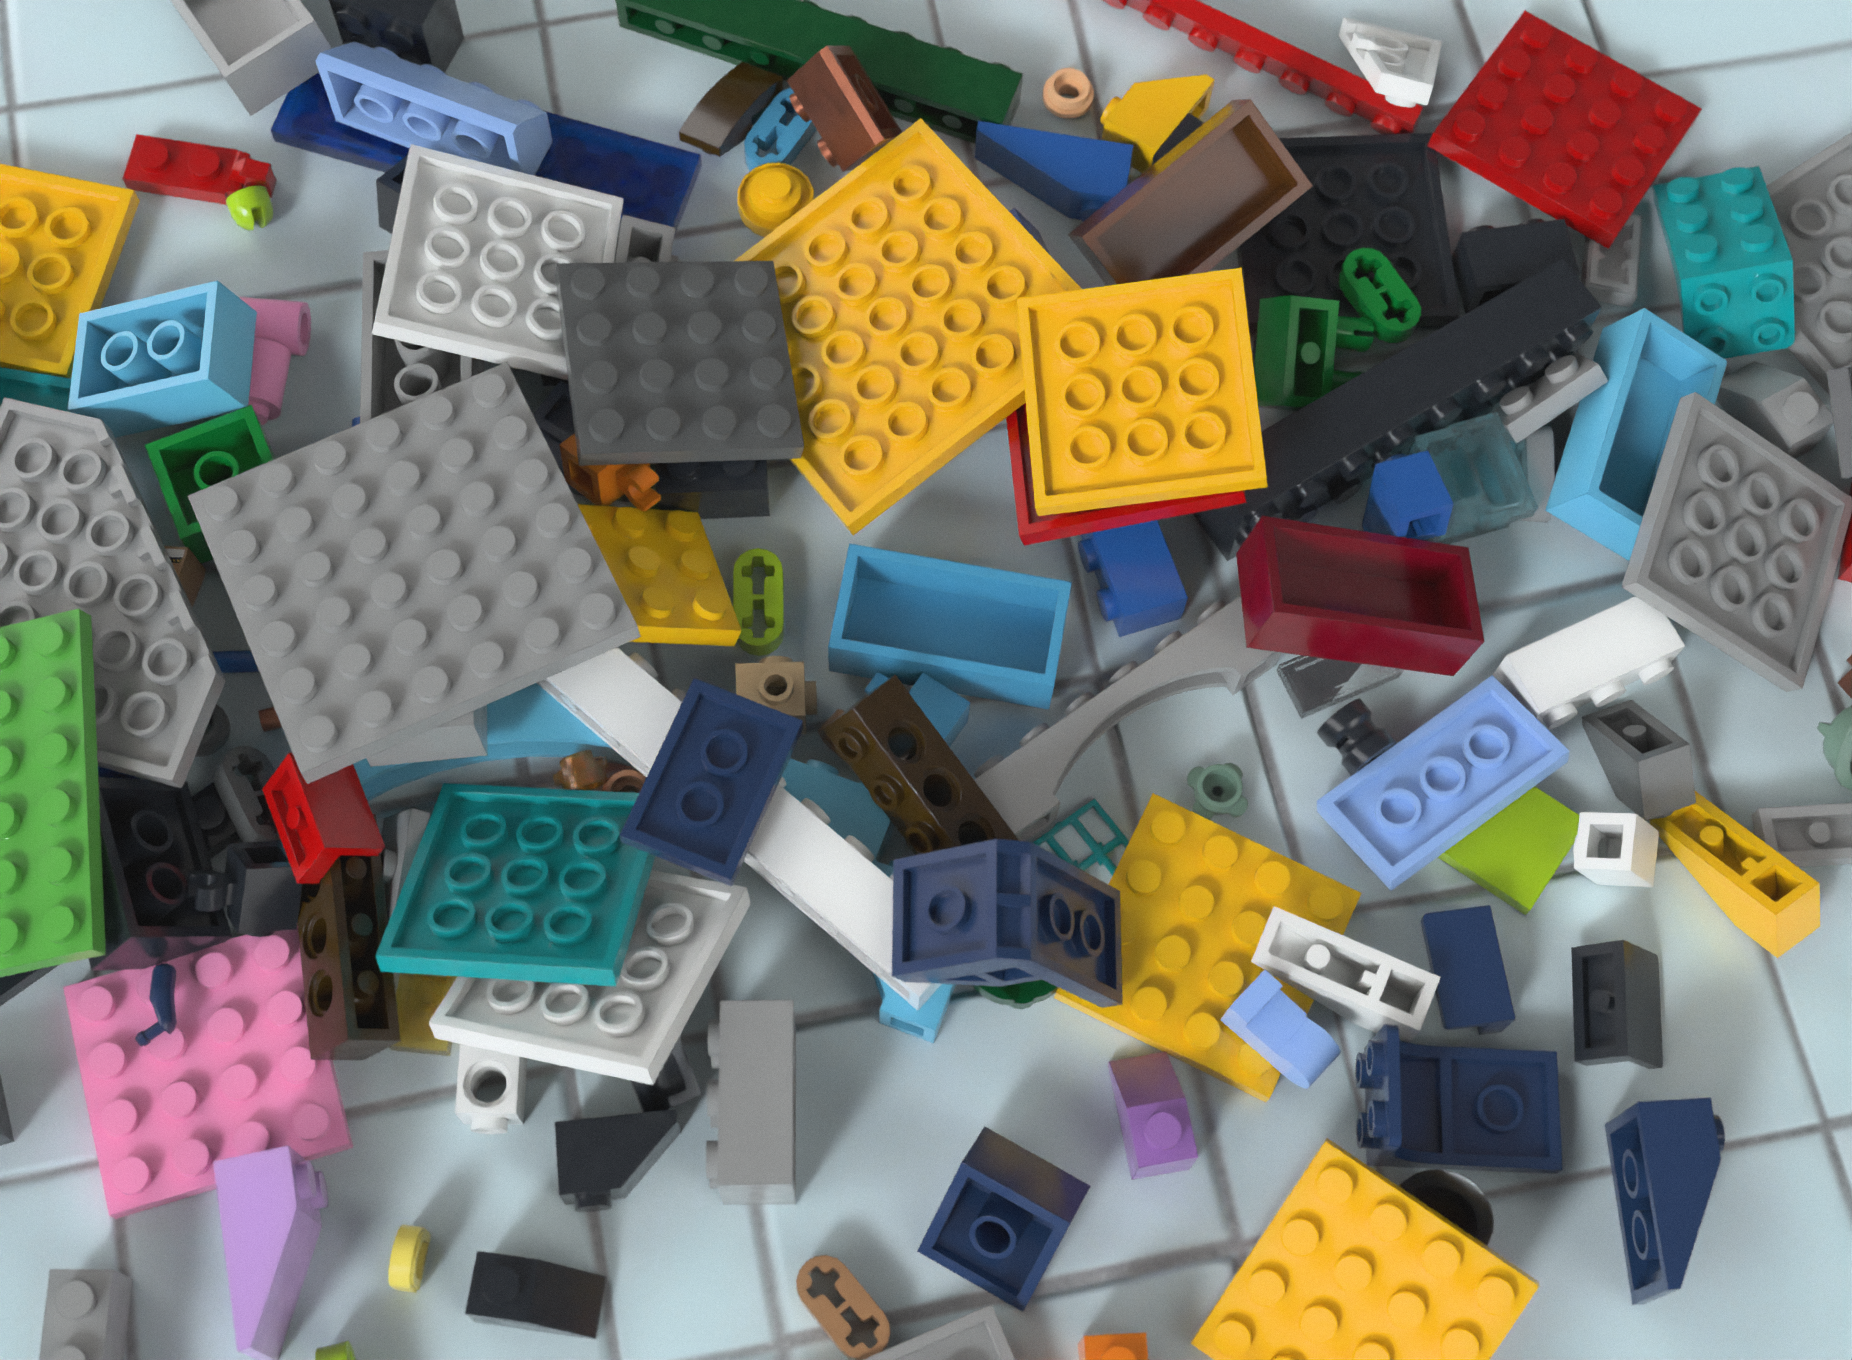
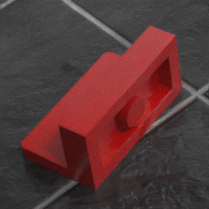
M288 753L262 789L298 884H318L340 855L378 856L385 848L353 764L307 784L293 753Z

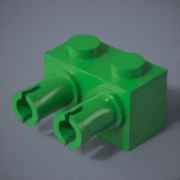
M1293 295L1260 299L1254 366L1258 407L1298 411L1364 373L1363 371L1334 370L1335 348L1356 350L1358 352L1368 351L1374 337L1354 335V333H1360L1361 331L1374 332V325L1371 319L1366 317L1338 316L1339 301Z

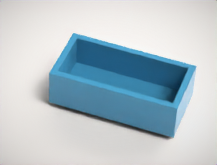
M849 543L828 645L829 671L873 679L877 672L889 679L896 675L902 684L911 686L916 683L922 673H925L956 694L1049 710L1072 582Z

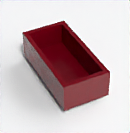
M1262 516L1236 552L1246 648L1454 676L1485 642L1469 547Z

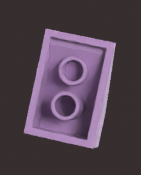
M289 1145L213 1161L237 1351L256 1360L279 1359L322 1227L320 1208L328 1207V1192L322 1171L314 1172L311 1162L305 1160Z

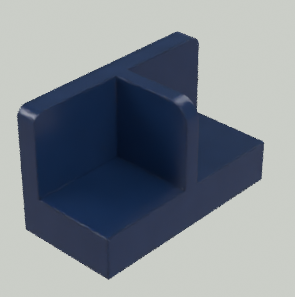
M1486 905L1426 913L1421 918V927L1430 964L1429 972L1441 977L1435 993L1444 1029L1454 1030L1477 1026L1479 1035L1502 1032L1516 1018L1491 906Z

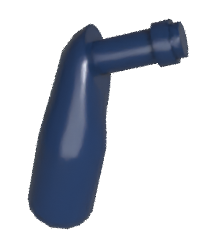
M167 963L155 966L152 971L149 998L158 1022L137 1034L135 1039L141 1047L151 1043V1040L164 1031L172 1034L176 1028L177 1018L174 992L177 972L172 965Z

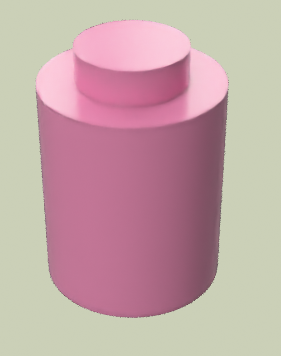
M239 297L257 312L255 337L281 343L290 350L291 355L304 356L307 353L311 336V313L307 302Z
M255 337L248 406L252 405L261 425H264L268 420H273L280 416L291 352L281 343Z

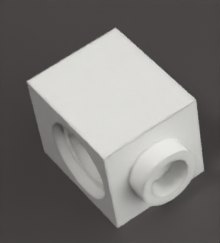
M460 1044L455 1114L463 1124H471L472 1132L503 1134L507 1132L508 1125H524L527 1058ZM493 1076L506 1079L505 1092L499 1099L493 1102H482L477 1099L478 1087L485 1079Z

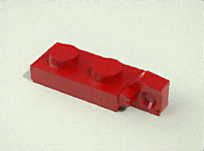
M140 134L135 136L122 178L126 187L134 191L227 205L226 199L231 194L250 186H264L269 197L272 198L277 178L271 169L272 165L253 160L249 153L237 149Z

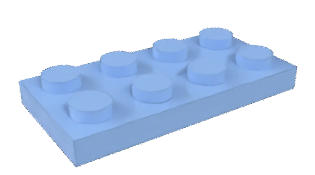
M1492 675L1318 799L1317 812L1392 891L1568 762L1570 751Z

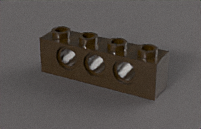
M896 675L866 694L823 728V731L834 744L837 753L849 764L870 792L873 801L882 808L905 839L908 848L915 855L993 839L1019 841Z
M373 814L374 819H375L376 824H377L376 814ZM381 854L378 856L340 855L318 884H302L297 923L311 1060H365L401 1041L394 973L381 972L375 956L388 925Z

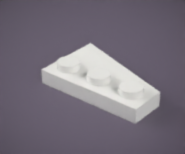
M1343 17L1338 36L1374 91L1386 95L1385 99L1397 106L1415 107L1416 103L1428 105L1434 85L1442 41Z

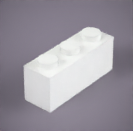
M1635 596L1507 654L1493 676L1542 724L1545 723L1548 729H1554L1574 718L1578 714L1576 708L1591 701L1594 702L1596 707L1604 706L1626 692L1624 686L1641 679L1644 685H1648L1668 675L1674 669L1671 662L1685 647V644L1665 614Z

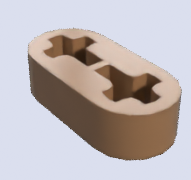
M828 1255L815 1256L806 1261L800 1268L796 1279L798 1297L840 1352L850 1360H863L884 1351L890 1339L889 1321L884 1312L849 1269L837 1258ZM819 1270L824 1276L834 1271L839 1276L834 1286L836 1293L844 1302L838 1308H835L827 1296L823 1294L815 1299L809 1295L808 1292L813 1287L810 1275L814 1271ZM850 1309L862 1323H866L871 1319L876 1321L878 1327H876L873 1333L877 1342L875 1346L869 1349L861 1342L852 1347L847 1342V1339L852 1334V1329L842 1315Z

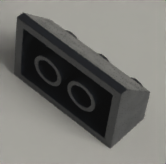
M98 777L106 955L88 958L91 970L145 969L229 940L232 937L225 909L198 911L195 909L196 896H187L185 893L189 871L199 869L213 870L188 782L185 781L183 787L178 788L148 779Z

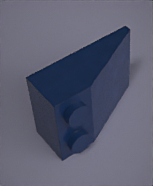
M1711 1098L1641 1101L1605 1124L1632 1305L1646 1304L1681 1289L1720 1165V1152L1724 1149L1725 1145L1724 1126L1721 1118L1713 1113Z

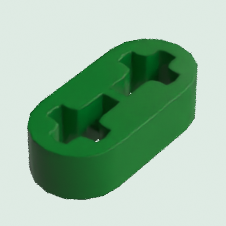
M1360 248L1352 251L1346 257L1339 275V286L1343 294L1360 317L1371 319L1374 325V332L1372 333L1379 340L1393 344L1406 341L1413 335L1421 317V306L1417 298L1381 252L1372 248ZM1359 269L1363 274L1373 272L1375 276L1372 283L1366 277L1357 279L1355 277L1356 270ZM1387 309L1392 314L1402 312L1405 315L1402 324L1397 318L1387 320L1384 317Z

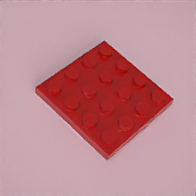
M1524 10L1434 130L1427 146L1556 220L1565 219L1567 226L1609 249L1696 121L1702 108Z

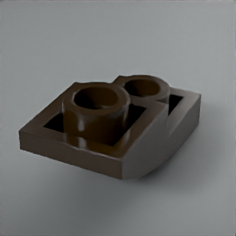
M741 62L725 74L695 106L679 130V140L702 149L707 154L721 157L746 139L747 134L752 129V116L770 105L773 99L783 91V77Z

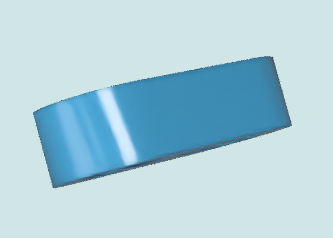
M792 88L781 91L773 99L747 134L744 141L745 163L749 171L767 163H785L791 166L815 133L816 127L812 121L805 122L799 115H796L786 126V111L792 114L796 113L789 98L794 93ZM777 140V155L768 153L764 158L759 156L758 149L767 151Z

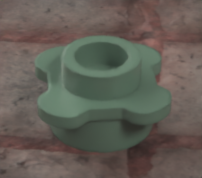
M1233 763L1215 764L1205 769L1200 766L1193 768L1187 776V784L1193 789L1195 797L1192 812L1208 820H1211L1214 815L1229 814L1235 818L1242 816L1247 810L1248 800L1242 796L1243 784L1241 779L1243 773L1241 769ZM1218 787L1222 790L1223 794L1215 796L1212 793V789Z

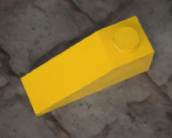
M1695 791V804L1675 810L1667 817L1650 819V825L1659 831V837L1733 924L1776 958H1779L1820 927V883Z

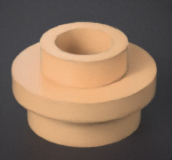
M1063 68L1056 71L1045 82L1042 94L1043 103L1048 111L1057 117L1064 119L1078 118L1091 108L1094 89L1083 72L1074 68ZM1070 94L1075 98L1068 99L1062 97L1061 95Z

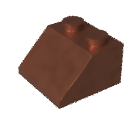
M827 45L787 80L794 92L789 96L794 109L803 121L808 122L811 120L822 137L817 141L818 147L832 167L839 165L843 172L853 170L902 133L850 46Z

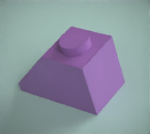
M1160 1052L1109 1061L1108 1069L1131 1180L1190 1170L1198 1158L1186 1097L1167 1053Z

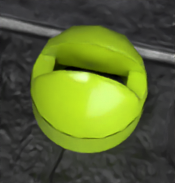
M250 186L240 189L226 199L231 217L239 227L247 231L254 230V222L256 221L261 228H264L272 220V202L264 186Z

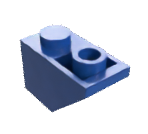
M1428 450L1412 455L1397 454L1387 458L1382 463L1375 464L1362 522L1364 531L1418 540H1427L1446 534L1454 503Z

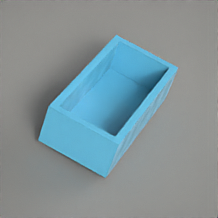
M1646 308L1602 329L1593 361L1599 364L1608 382L1579 402L1545 509L1548 513L1628 561L1634 548L1680 398L1696 392L1715 405L1727 365L1725 359Z

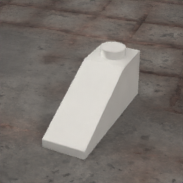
M1275 906L1271 911L1251 960L1252 963L1260 968L1266 969L1270 974L1356 1025L1378 1033L1385 1024L1398 1025L1399 1040L1408 1043L1420 1032L1441 978Z

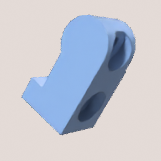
M1265 969L1235 1000L1220 1020L1291 1082L1302 1088H1309L1340 1055L1339 1046L1322 1027L1307 1018V1014L1280 990L1283 985Z

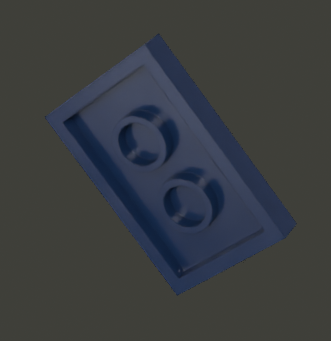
M693 678L620 833L621 842L733 886L803 731V720Z

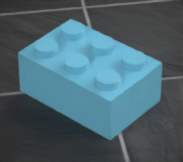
M217 280L80 313L68 411L101 419L112 430L114 437L117 438L226 414L247 407L249 404L257 312Z

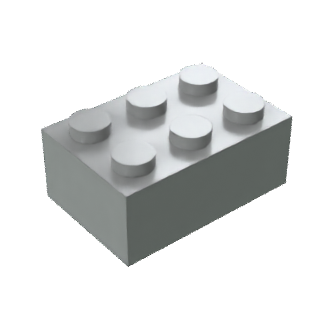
M720 1001V1019L708 1020V1055L711 1056L712 1069H719V1079H708L707 1116L710 1117L711 1128H718V1140L707 1141L706 1177L709 1178L710 1188L719 1189L723 1205L796 1204V1021L794 1001Z

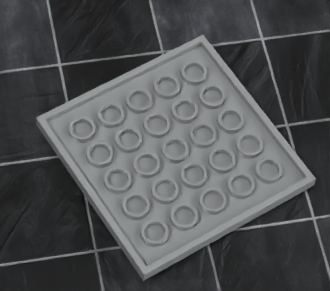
M507 362L188 496L295 760L307 784L641 637L638 626Z

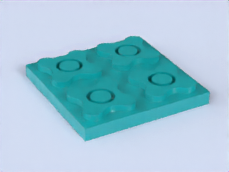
M443 783L375 955L380 971L617 986L656 857L621 842L620 833L639 793Z

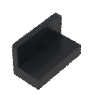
M1625 940L1571 947L1574 1061L1585 1066L1630 1061L1648 1069L1662 1068L1663 1053L1658 956Z

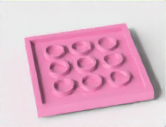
M298 923L296 930L274 931L273 934L265 937L245 934L231 938L224 943L163 962L172 965L177 972L174 992L177 1024L172 1034L164 1031L146 1046L141 1047L135 1037L140 1031H145L158 1022L149 998L152 971L157 965L145 969L120 970L63 987L109 1216L118 1219L217 1189L213 1161L287 1145L305 1160L309 1161L353 1148L333 1060H311Z

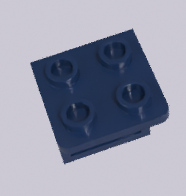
M1385 1024L1372 1040L1368 1041L1364 1048V1053L1357 1054L1355 1081L1358 1089H1365V1112L1358 1113L1356 1139L1358 1148L1366 1149V1164L1368 1166L1557 1174L1563 1170L1557 1051L1419 1045L1399 1040L1398 1025Z

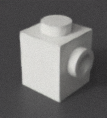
M1580 812L1578 834L1575 837L1573 848L1574 869L1597 885L1654 887L1659 831L1638 814Z

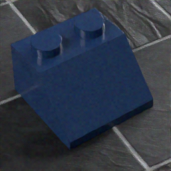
M984 1126L961 1162L917 1252L1023 1312L1086 1196L1090 1185Z

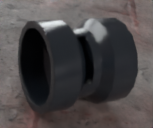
M1360 698L1353 700L1338 710L1317 731L1319 737L1328 747L1338 749L1342 755L1341 764L1351 776L1397 743L1385 728H1377L1371 721L1372 712Z

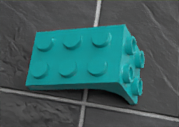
M1760 166L1750 168L1734 167L1722 173L1695 178L1679 177L1668 183L1653 185L1654 204L1674 270L1683 333L1723 359L1790 347L1795 341L1793 259Z

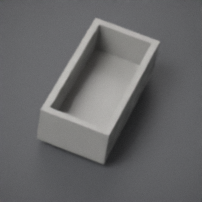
M170 0L250 116L317 74L319 70L315 60L319 53L332 49L318 24L301 0Z

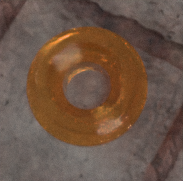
M585 750L560 760L561 770L552 775L555 786H562V789L592 791L603 786L608 781L605 769L609 767L605 756L594 757L591 750Z

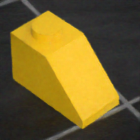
M1205 74L1134 83L1122 98L1115 96L1104 109L1100 118V123L1104 125L1102 140L1133 145L1130 166L1144 173L1151 167L1154 154L1188 113L1200 119L1208 110L1215 79Z

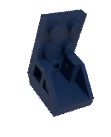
M993 839L894 859L892 977L911 983L1005 986L1042 979L1101 1008L1123 1005L1120 891L1029 841Z

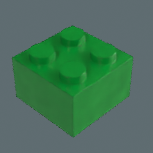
M252 405L145 444L179 537L184 546L191 550L201 564L213 560V556L188 496L276 459L267 435Z

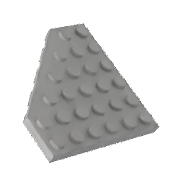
M4 397L0 406V627L78 608L91 615L98 767L182 788L225 684V678L112 430L98 418Z

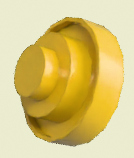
M767 163L755 167L743 177L738 187L737 203L739 215L745 226L753 233L766 237L814 200V189L809 178L798 168L785 163Z

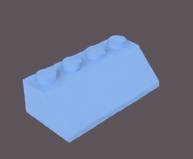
M354 41L320 52L315 60L336 121L410 148V145L413 144L535 175L552 143L547 112L542 111L534 103L523 99L517 101L494 93L490 88L478 82L466 83L452 78L432 65L423 64L420 66L403 60L386 48H371Z

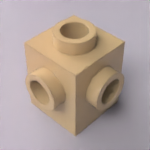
M768 656L762 658L759 663H735L737 695L803 720V731L801 734H807L806 715H817L816 681H805L804 661L793 662L791 658L785 656Z

